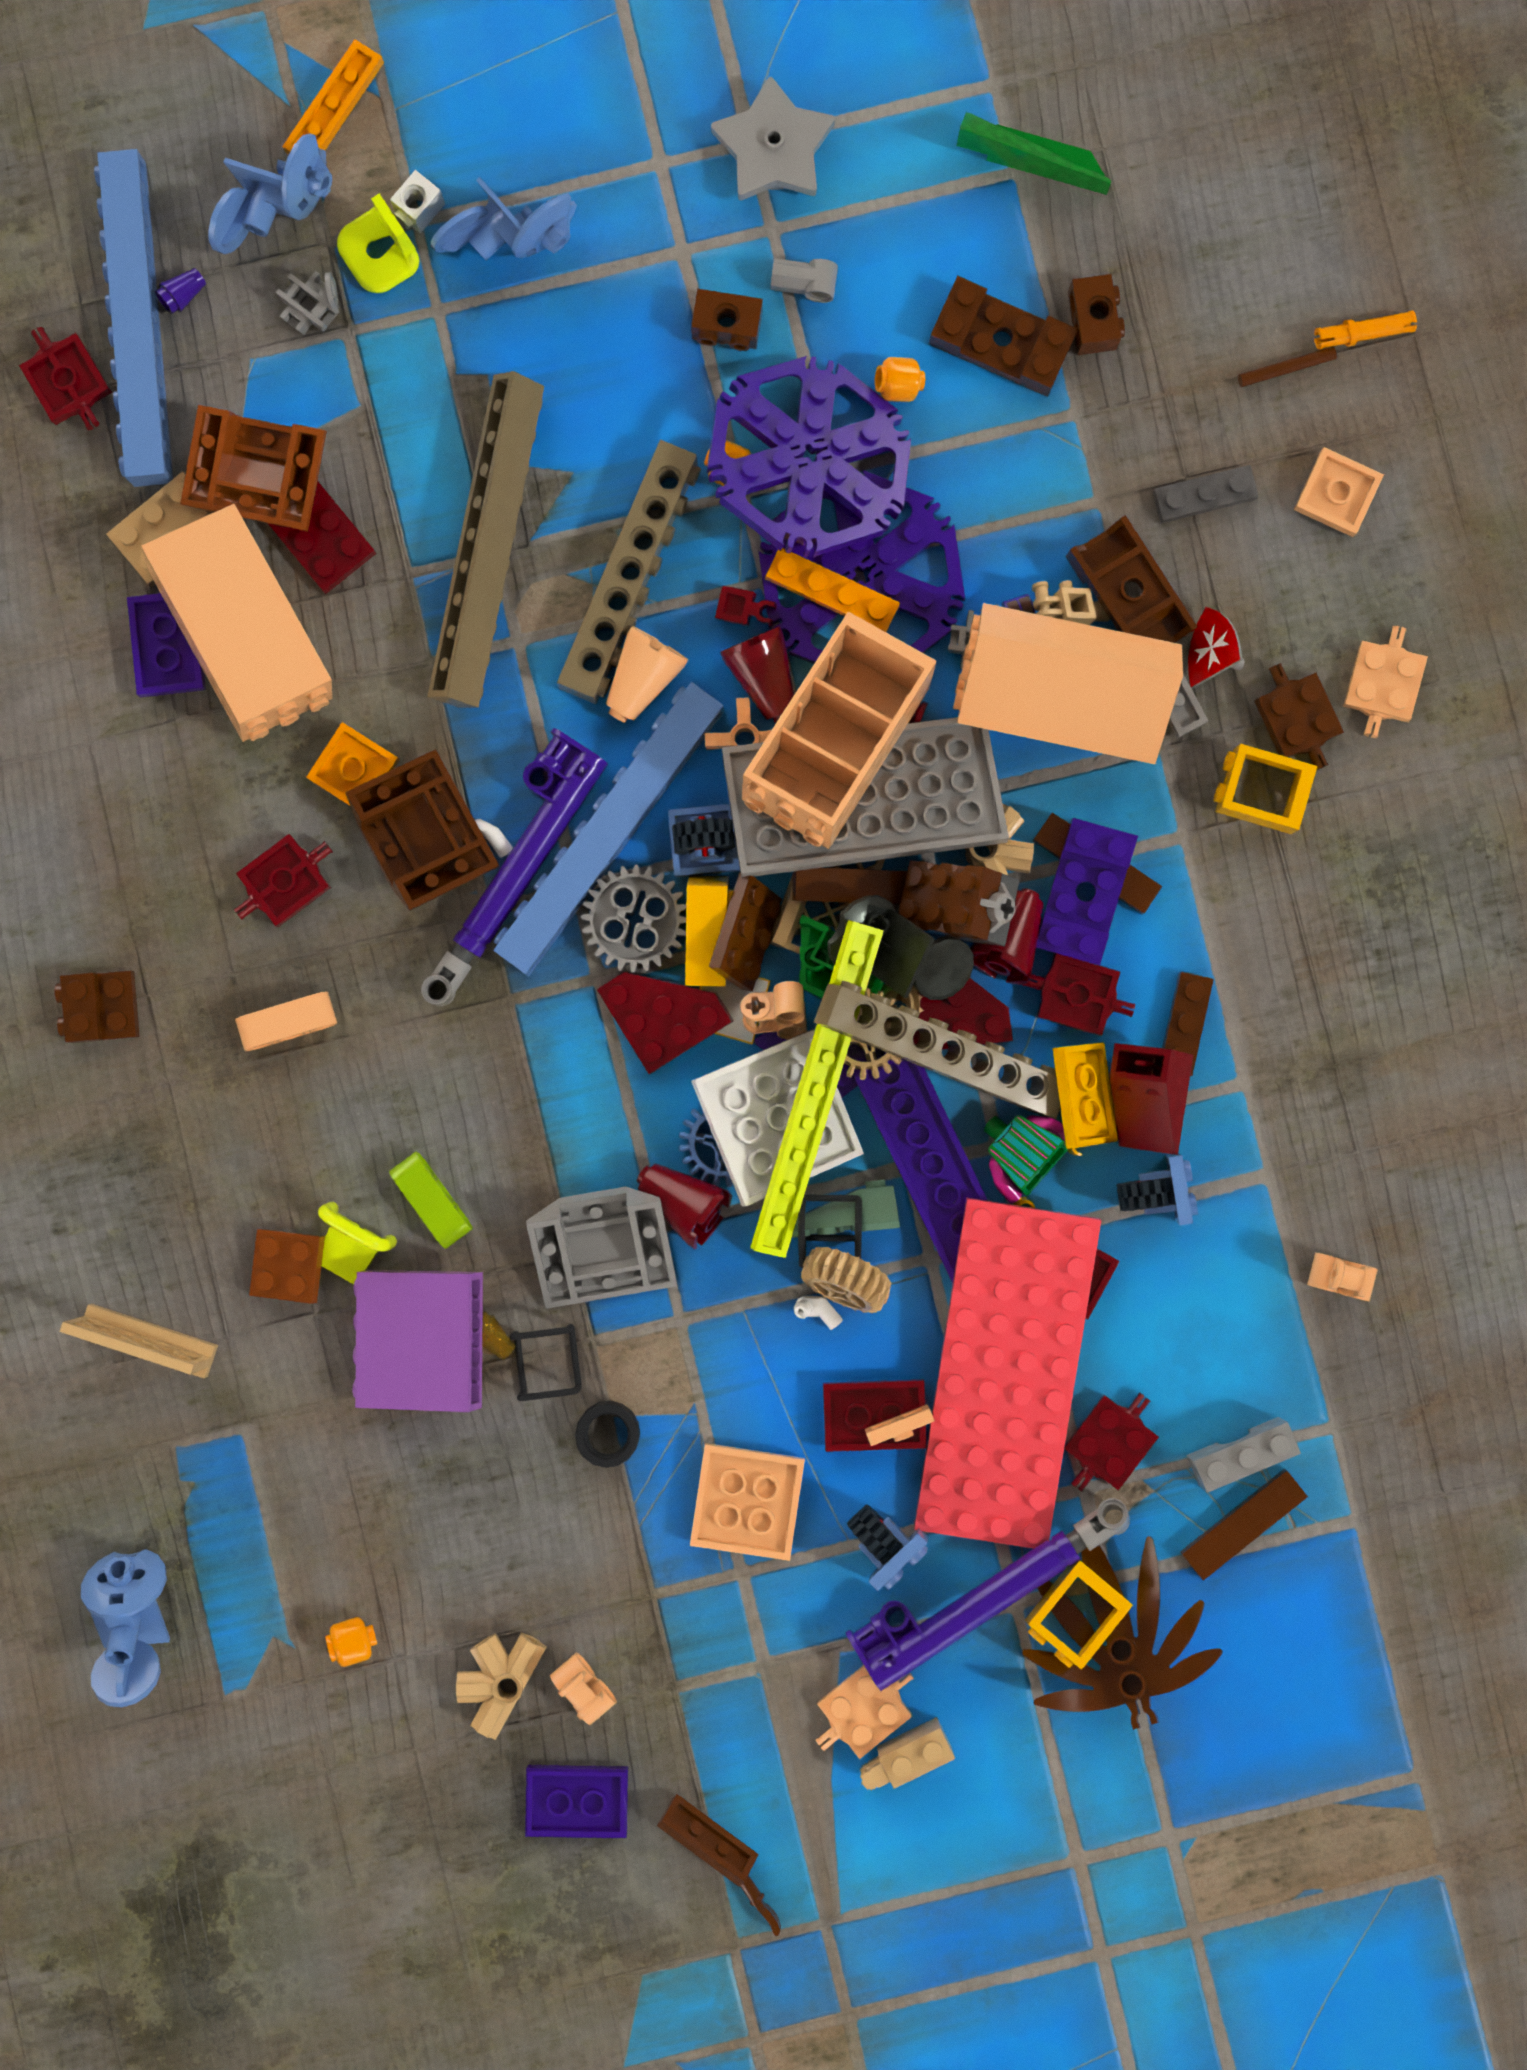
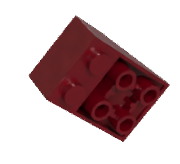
M1114 1044L1110 1084L1120 1147L1178 1155L1193 1062L1192 1054L1172 1049Z

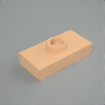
M926 1404L865 1428V1432L871 1446L891 1438L898 1442L913 1436L912 1430L932 1423L935 1420L929 1406Z

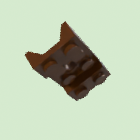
M957 275L930 335L929 345L1048 397L1078 329L1050 316L1044 320L986 294L987 288ZM998 332H1005L1010 336L1011 343L1007 346H999L995 343L993 336Z
M1126 515L1103 533L1085 544L1074 546L1067 553L1066 559L1082 584L1087 582L1117 631L1176 643L1197 628L1196 623ZM1127 582L1137 583L1141 589L1140 596L1136 598L1129 597L1124 591V584Z

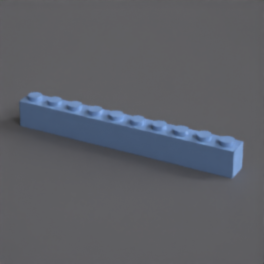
M137 149L98 152V166L94 167L96 183L101 190V198H97V209L104 225V230H100L99 235L102 249L106 251L107 261L102 264L103 276L106 283L109 284V294L105 295V305L112 320V327H108V339L111 347H114L115 359H111L110 366L112 376L117 380V391L113 393L115 409L120 415V424H116V435L119 444H122L123 456L119 457V469L121 475L134 487L167 484L173 479L158 298L155 295L157 284L146 162Z
M693 682L687 688L682 686L671 700V703L674 704L667 715L662 713L656 719L651 728L655 732L647 742L642 740L632 753L635 759L628 768L623 766L613 778L612 783L615 784L608 795L603 793L597 799L592 808L596 812L588 822L583 820L577 826L573 833L576 839L569 848L564 846L555 856L553 863L556 866L549 875L544 873L533 887L536 893L529 902L524 900L518 906L513 915L517 919L509 929L504 927L496 936L494 943L497 946L493 951L527 976H530L590 894L588 892L589 889L593 890L598 884L597 879L603 877L705 738L704 733H709L724 713V705Z

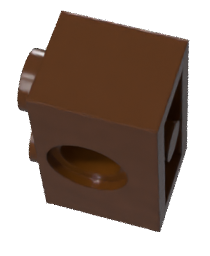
M1112 274L1072 279L1068 290L1072 324L1073 327L1078 329L1075 336L1077 356L1116 350L1121 338L1125 336V324L1123 317L1118 318L1117 306L1120 304V292L1118 285H1113ZM1099 310L1104 314L1105 318L1096 319L1091 315L1090 311Z
M697 288L691 325L692 339L706 346H715L717 343L730 345L732 349L738 351H747L749 348L757 349L763 314V299ZM723 318H731L735 321L730 327H723L718 322Z

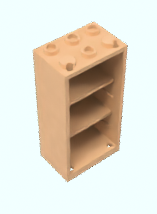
M235 504L141 546L151 577L242 742L248 739L255 741L258 738H263L269 733V729L279 724L282 727L288 726L297 721L300 714L311 710V712L319 711L322 707L329 704V700L332 699V679Z
M983 603L980 615L974 614L969 643L966 644L963 656L961 674L959 673L955 690L956 696L953 709L959 710L957 723L1156 764L1183 678L1182 644Z
M847 612L744 772L742 800L745 801V805L756 813L764 812L773 817L775 823L786 830L794 829L803 834V838L811 845L816 847L822 845L830 849L930 689L937 661L856 615Z

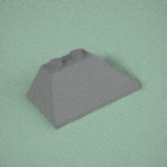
M625 1186L561 1197L526 1220L546 1309L677 1286L660 1197Z

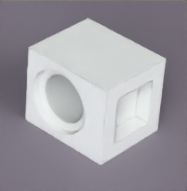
M414 170L390 199L397 221L406 229L413 227L420 234L445 205L441 190L417 170ZM413 201H423L420 207L409 208Z

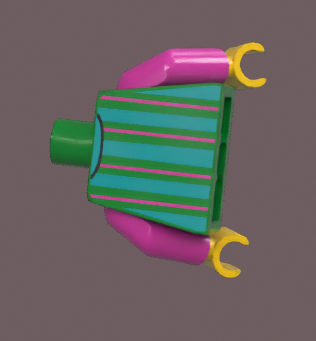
M1017 1115L1007 1125L998 1116H994L984 1127V1132L995 1140L988 1148V1152L992 1156L989 1161V1168L994 1185L1009 1203H1013V1205L1021 1206L1027 1203L1031 1208H1035V1205L1027 1196L1067 1151L1074 1156H1083L1075 1148L1066 1149L1063 1124L1051 1117L1031 1115L1024 1118Z

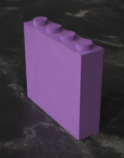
M367 1270L357 1272V1278L353 1287L356 1297V1313L353 1318V1326L356 1331V1346L353 1350L356 1379L352 1388L355 1408L471 1412L482 1408L483 1272Z

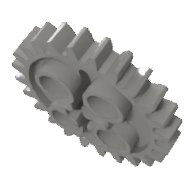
M635 865L633 873L628 874L625 867L621 866V876L616 877L613 872L608 871L610 879L608 883L597 879L598 885L601 888L599 892L589 889L588 892L594 900L593 902H583V906L590 910V914L581 915V919L590 922V925L582 929L583 934L593 935L587 942L589 947L599 945L594 954L597 958L605 953L608 955L605 962L607 966H610L617 960L618 971L622 972L625 965L630 964L631 972L636 973L638 965L642 964L645 971L649 972V962L654 961L658 967H662L661 956L664 955L672 960L673 956L669 949L671 947L682 948L676 938L677 936L686 937V932L680 928V925L686 924V917L680 916V913L686 911V904H677V901L683 897V893L677 892L672 894L671 891L675 886V882L671 881L664 885L665 874L663 872L656 878H653L652 867H648L645 874H640L638 865ZM623 890L633 894L632 903L626 907H620L615 903L616 895ZM641 891H645L646 896L639 912L640 917L644 921L635 925L631 945L626 948L624 944L631 928V923L627 916L635 914L639 894ZM660 900L665 904V910L660 916L654 917L647 913V906L651 901ZM612 922H619L623 925V933L617 939H610L605 933L606 927ZM645 931L652 932L656 937L654 945L647 949L639 947L637 943L638 936Z

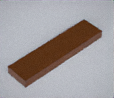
M1052 812L1033 839V842L1060 859L1070 824ZM1130 865L1127 869L1119 900L1143 915L1163 886Z
M814 868L793 871L792 901L852 903L864 896L879 895L892 904H900L907 871Z
M1284 1468L1180 1551V1553L1204 1581L1308 1496Z

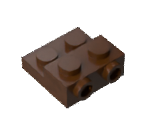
M134 971L60 976V983L55 985L54 993L57 1003H62L63 1016L57 1019V1029L61 1037L65 1036V1042L83 1043L140 1037Z

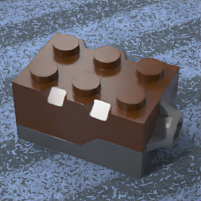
M910 860L898 913L933 938H941L943 936L956 937L964 942L1005 946L1010 921L1015 913V899L1020 880L983 866L967 865L963 867L947 863H941L940 865Z

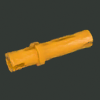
M1411 310L1405 313L1361 321L1348 319L1344 320L1343 324L1316 328L1314 335H1319L1320 337L1314 338L1316 348L1320 350L1342 344L1350 347L1355 346L1359 341L1408 332L1413 333L1416 331L1417 325H1411V323L1417 322L1415 312Z

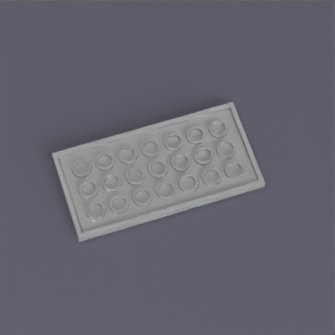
M958 717L907 724L830 849L822 845L820 847L811 845L803 838V834L794 829L786 830L777 825L773 817L764 812L756 813L745 805V801L742 800L743 774L764 742L723 747L722 758L741 878L749 875L762 876L1007 843L1009 835L989 730L957 723Z

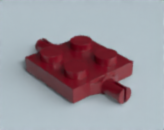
M37 327L36 329L39 334L32 330L31 335L40 350L31 359L20 364V369L50 420L55 425L74 415H79L86 429L93 430L92 424L98 427L100 423L93 414L91 407L94 403L113 392L76 332L62 341L51 342L45 329Z
M291 834L286 835L236 873L246 886L249 898L234 908L235 913L243 920L258 908L267 914L276 927H280L331 889V886L322 876L317 863L330 853H333L332 849L323 841L322 844L309 853L301 848Z
M1058 953L1054 955L1050 971L1045 978L1031 974L1028 983L1022 984V986L1041 990V1003L1036 1018L1098 1036L1103 1035L1106 1021L1112 1012L1132 1017L1134 1011L1131 1010L1135 1009V1003L1116 999V986L1120 971Z
M1139 1392L1131 1405L1126 1408L1117 1405L1103 1394L1064 1447L1066 1451L1078 1459L1083 1467L1073 1482H1071L1073 1486L1083 1492L1095 1476L1107 1481L1118 1491L1159 1438L1139 1418L1140 1414L1151 1402L1148 1398Z

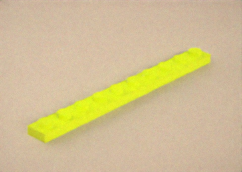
M848 920L829 984L841 985L842 981L850 982L861 987L860 994L865 995L884 930ZM860 1005L855 1009L854 1017L856 1021L861 1008ZM818 1024L750 1246L754 1251L786 1258L851 1041L850 1037Z

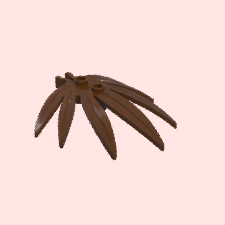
M1151 1536L1146 1538L1139 1571L1137 1589L1138 1637L1134 1636L1128 1611L1107 1637V1645L1104 1646L1102 1644L1092 1656V1659L1101 1666L1099 1671L1088 1665H1085L1082 1670L1075 1664L1069 1668L1053 1652L1024 1649L1022 1651L1023 1655L1043 1669L1066 1680L1094 1687L1093 1690L1069 1689L1049 1693L1036 1698L1033 1701L1034 1705L1059 1711L1090 1712L1126 1704L1132 1713L1133 1730L1141 1728L1138 1721L1140 1715L1138 1699L1141 1701L1144 1713L1149 1715L1151 1725L1159 1723L1156 1712L1151 1708V1696L1165 1694L1193 1682L1209 1670L1223 1654L1222 1649H1209L1195 1653L1170 1668V1665L1184 1651L1198 1627L1205 1606L1202 1600L1196 1602L1183 1614L1165 1638L1158 1654H1153L1160 1615V1574L1155 1544ZM1098 1545L1091 1551L1087 1548L1081 1552L1082 1562L1124 1597L1114 1570L1101 1546ZM1050 1580L1037 1588L1042 1597L1053 1585ZM1087 1585L1098 1623L1101 1625L1115 1607ZM1065 1594L1051 1609V1612L1062 1627L1081 1648L1084 1647L1096 1632L1083 1613Z

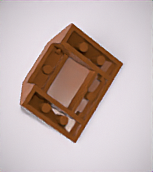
M198 405L180 505L216 512L235 504L242 518L308 531L327 431L293 424L290 427L241 417L228 410Z

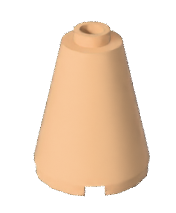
M632 626L627 633L607 697L606 705L610 707L608 713L623 723L627 719L634 721L685 667L688 659L670 646L667 647L659 642L657 638Z

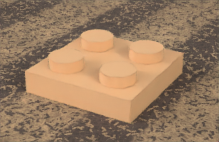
M1324 447L1319 453L1294 510L1354 537L1362 524L1384 474Z

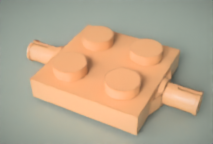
M1400 626L1392 627L1388 644L1379 645L1363 640L1360 643L1343 707L1359 710L1366 716H1369L1364 735L1367 737L1370 734L1371 738L1378 737L1382 720L1395 719L1409 723L1412 718L1428 656L1408 652L1401 648L1407 630L1404 627H1401L1400 630Z
M862 1665L819 1700L817 1705L826 1715L831 1726L824 1734L816 1738V1742L818 1745H821V1749L825 1751L840 1738L861 1759L912 1717V1713L901 1700L898 1690L914 1679L912 1674L909 1673L903 1679L900 1678L880 1691L865 1666Z

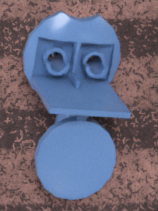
M314 134L302 135L292 147L286 162L278 159V174L232 159H224V164L243 188L230 189L216 204L208 229L209 243L212 249L219 253H232L241 245L249 231L258 236L267 237L276 213L295 220H302L308 217L315 209L320 197L325 198L331 192L330 187L332 185V174L327 168L326 150L318 147Z
M479 177L476 181L488 194V204L485 207H471L448 220L433 235L430 243L436 252L442 253L455 252L470 242L486 261L505 242L512 248L515 257L521 259L535 255L544 249H548L555 254L564 247L571 237L570 222L577 204L571 201V196L569 193L549 199L534 212L526 205L521 214L518 212L514 216Z
M147 1549L133 1554L112 1552L98 1560L87 1571L81 1583L82 1602L90 1612L102 1644L106 1648L96 1660L92 1669L91 1687L99 1701L112 1707L133 1705L149 1695L157 1685L161 1669L157 1653L148 1644L170 1642L169 1633L156 1601L167 1581L166 1566L158 1554Z

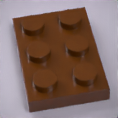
M739 872L709 964L711 969L741 990L752 992L755 982L760 976L763 957L770 945L771 932L775 920L779 916L782 898L754 876L749 875L741 878Z

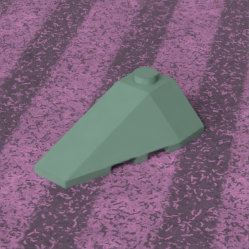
M885 1179L865 1181L866 1188H859L845 1194L858 1195L862 1199V1232L900 1228L894 1186H886ZM830 1201L805 1213V1236L816 1233L817 1235L837 1234L845 1230L855 1232V1202ZM798 1218L792 1238L798 1237Z

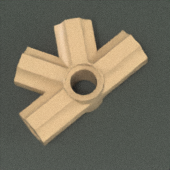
M1003 804L1009 835L1008 842L987 845L986 847L990 850V855L987 857L978 856L974 851V847L965 848L966 860L971 866L987 867L1005 875H1008L1006 870L1029 873L1033 861L1034 844L1010 840L1024 823V819L1011 806Z
M521 1632L508 1655L495 1633L470 1649L481 1671L457 1672L456 1697L457 1703L482 1702L470 1724L471 1727L481 1735L496 1740L547 1646L531 1635ZM507 1678L512 1679L517 1684V1691L513 1693L504 1692L500 1687V1681Z

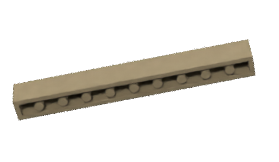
M515 371L493 375L427 696L458 708H479L480 700L483 696L485 674L490 662V650L497 628L496 621L499 606L503 599L506 572L510 565V552L516 535L518 513L523 502L522 494L525 479L529 471L532 445L536 438V426L543 403L542 396L545 386Z

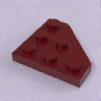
M623 972L597 989L648 1074L660 1069L734 1022L718 994L712 991L696 989L631 972Z
M969 978L960 991L951 997L943 1000H930L923 996L920 999V1007L924 1011L919 1014L918 1018L928 1022L930 1017L949 1024L948 1031L956 1034L958 1029L974 1034L977 1036L975 1042L985 1045L986 1041L992 1043L1013 1041L1009 1007L971 978ZM918 1030L913 1035L914 1045H916L920 1039V1033ZM947 1042L943 1045L942 1050L948 1049Z

